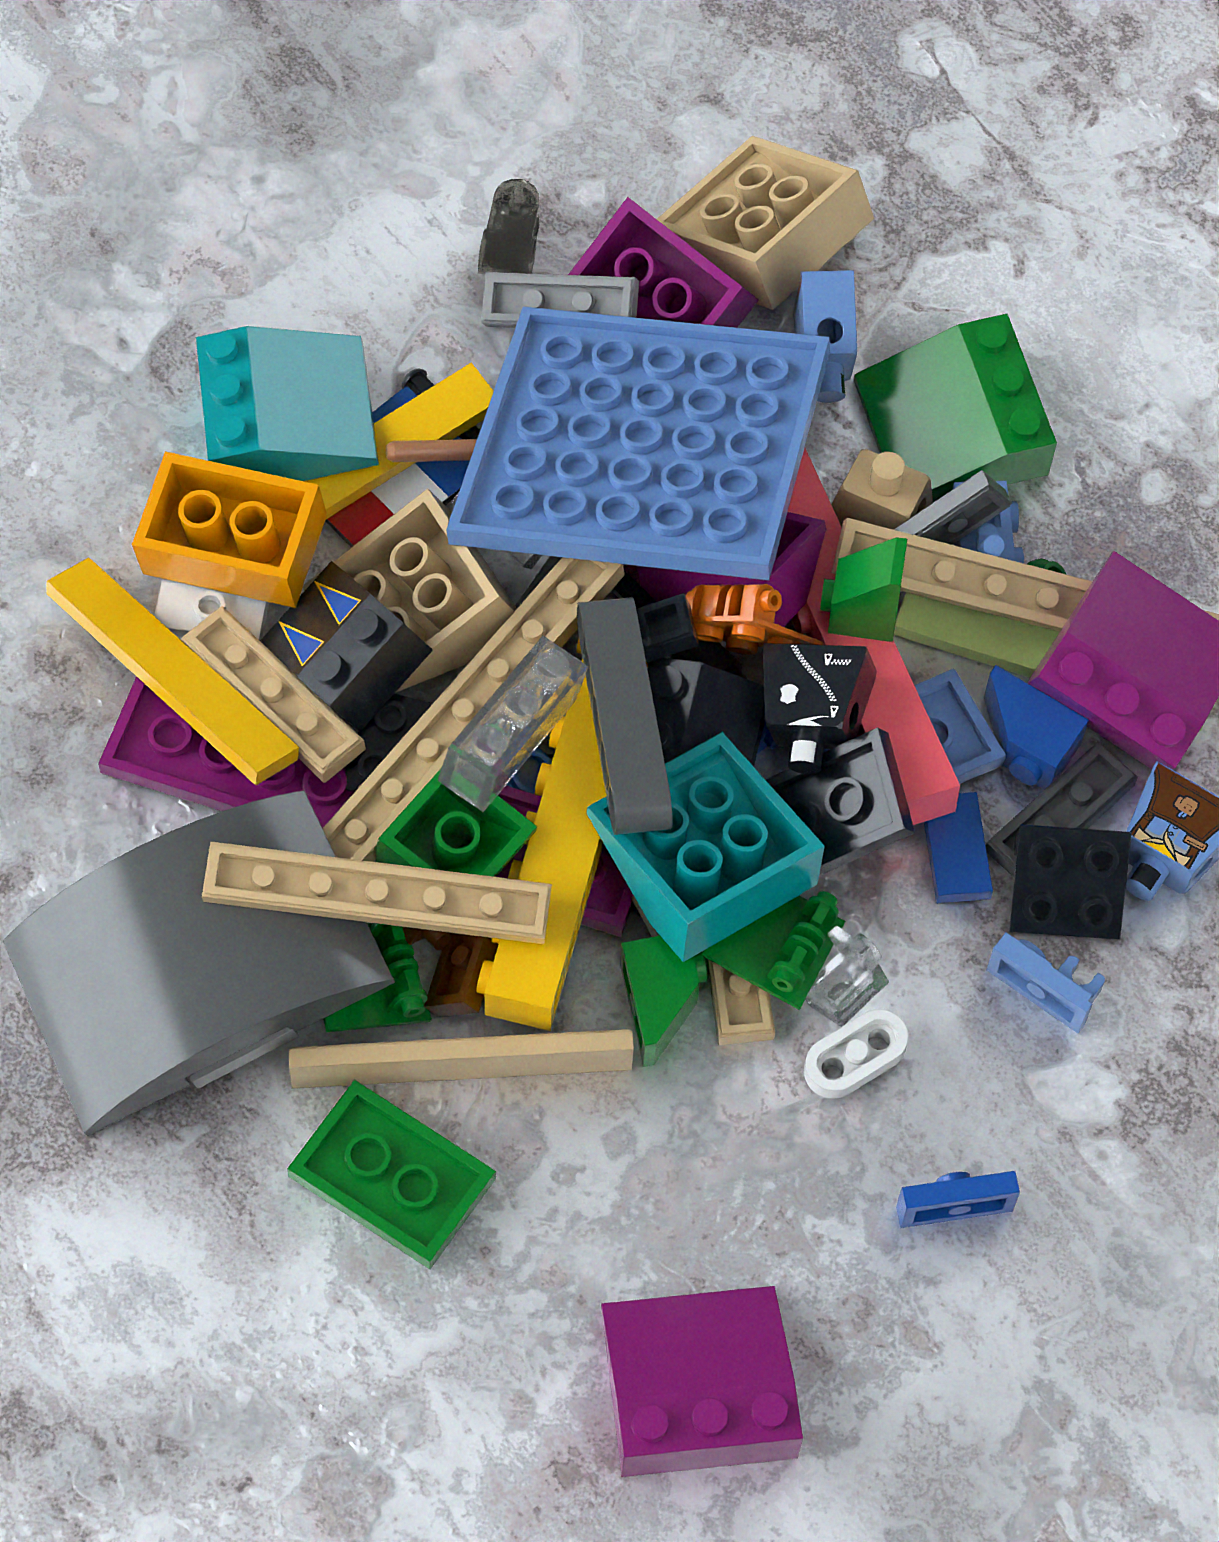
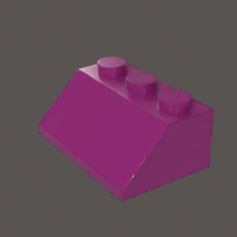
M787 512L770 580L636 566L641 587L658 602L685 593L686 596L697 585L733 586L736 584H768L781 594L782 604L780 609L775 612L774 624L784 627L807 602L826 532L825 520Z

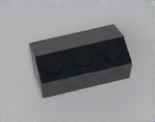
M661 658L649 662L647 671L664 763L666 764L723 732L754 767L765 724L764 685L702 662L672 658Z

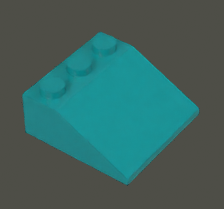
M244 326L196 337L208 461L300 481L379 465L364 346L361 336Z
M723 732L665 764L672 805V829L614 835L607 797L587 807L589 819L647 920L682 962L818 885L824 852L823 843Z

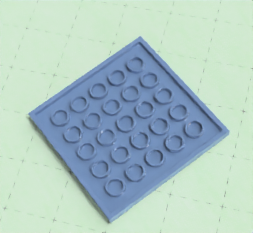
M522 307L446 529L448 544L770 580L830 354L829 337Z

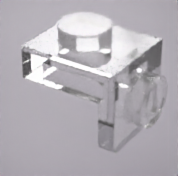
M835 926L828 935L839 954L819 972L805 1001L810 1007L842 1027L889 983V980L878 963L882 955L874 943L861 933L853 937L843 929Z

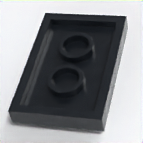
M878 727L824 752L821 771L816 774H802L787 769L765 779L823 843L824 852L819 876L915 833L889 733Z

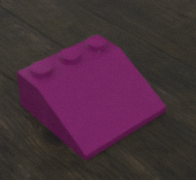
M629 197L622 203L568 274L635 277L639 280L636 318L738 328L759 301L758 298Z
M1113 551L1027 683L1089 720L1088 728L1151 770L1156 761L1173 770L1202 728L1219 697V620Z
M775 1286L601 1303L621 1477L798 1459L803 1434L795 1379Z

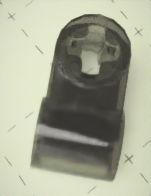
M510 179L497 187L493 197L487 228L484 229L481 240L478 274L485 275L486 272L532 274L539 231V216L537 214L539 209V193L536 187L529 181Z

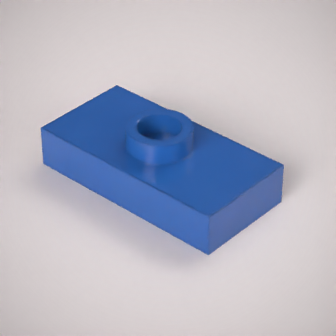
M1009 1171L970 1177L968 1172H952L939 1177L934 1183L902 1187L896 1205L900 1228L1013 1212L1020 1194L1016 1172Z

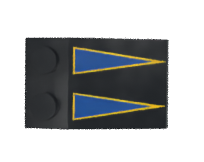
M333 561L324 568L300 595L296 608L290 607L260 640L303 683L359 732L433 651L408 626Z

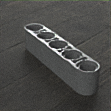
M633 597L578 602V634L613 833L618 835L672 829L671 796L635 601Z

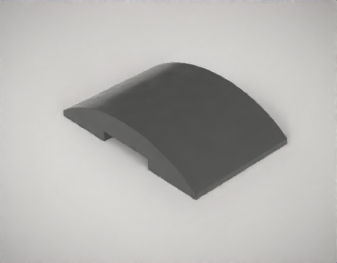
M304 790L277 795L224 810L142 844L106 863L58 893L21 922L3 940L75 1113L87 1136L189 1086L188 1076L286 1027L297 1032L395 983L367 922L203 902L202 892L210 842L336 857Z

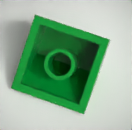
M449 758L378 838L375 862L496 877L536 832L537 826Z

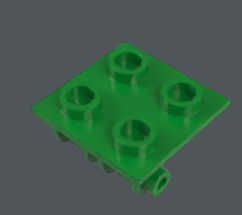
M820 891L817 896H811L808 900L799 895L705 949L701 955L800 1010L846 921L837 917L839 914L836 907L838 900L833 894Z
M368 923L395 983L323 1018L326 1032L431 1022L430 1011L424 1007L428 999L427 993L423 990L418 973L419 966L413 956V946L406 942L403 927Z

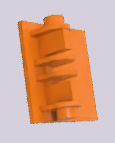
M736 584L733 586L697 585L686 594L698 640L708 642H722L723 640L726 642L725 649L730 652L756 655L758 647H764V643L823 645L822 641L774 624L775 612L780 609L782 598L779 591L774 590L768 584Z

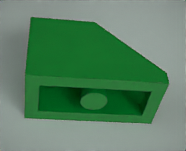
M896 537L838 559L835 580L824 578L820 611L830 612L828 633L893 642L908 539Z
M661 936L621 943L620 968L643 1067L655 1065L696 1006L699 984L707 982L706 964L704 957L701 955L702 952L682 962Z

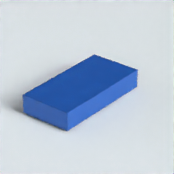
M977 792L959 793L956 812L924 822L936 904L991 899L993 893Z

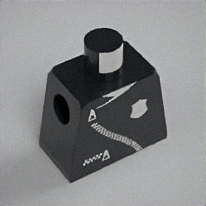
M764 643L763 668L766 727L776 745L790 747L789 769L802 774H816L821 771L824 749H832L856 738L876 679V667L865 646Z

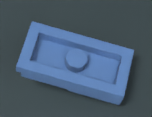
M1007 932L994 946L987 967V971L1078 1034L1085 1026L1093 1005L1092 1003L1101 992L1105 982L1104 976L1097 973L1090 983L1085 985L1076 984L1073 982L1072 975L1079 963L1077 957L1069 956L1060 968L1056 970L1052 967V963L1046 960L1044 953L1036 945L1024 939L1017 940Z

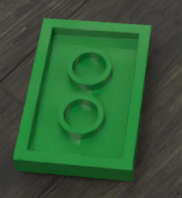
M355 1079L287 1168L288 1177L428 1269L432 1268L496 1180V1171Z

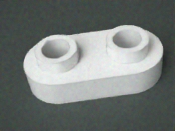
M873 1009L863 1013L810 1048L804 1066L806 1083L813 1092L825 1098L837 1099L847 1096L900 1062L905 1054L909 1038L906 1024L897 1014L889 1010ZM876 1037L882 1038L886 1041L888 1047L883 1050H877L872 1048L868 1041ZM827 1066H834L841 1071L842 1075L839 1078L831 1079L824 1075L822 1069Z

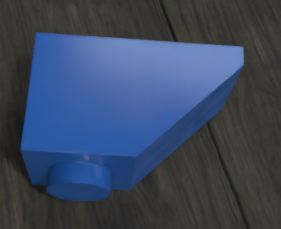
M995 665L989 675L984 701L993 734L1006 754L1003 766L1007 767L1011 774L1020 782L1031 786L1037 785L1045 790L1060 776L1082 744L1089 720Z

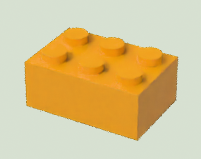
M165 451L133 539L132 547L142 573L145 575L296 608L327 513L318 484Z

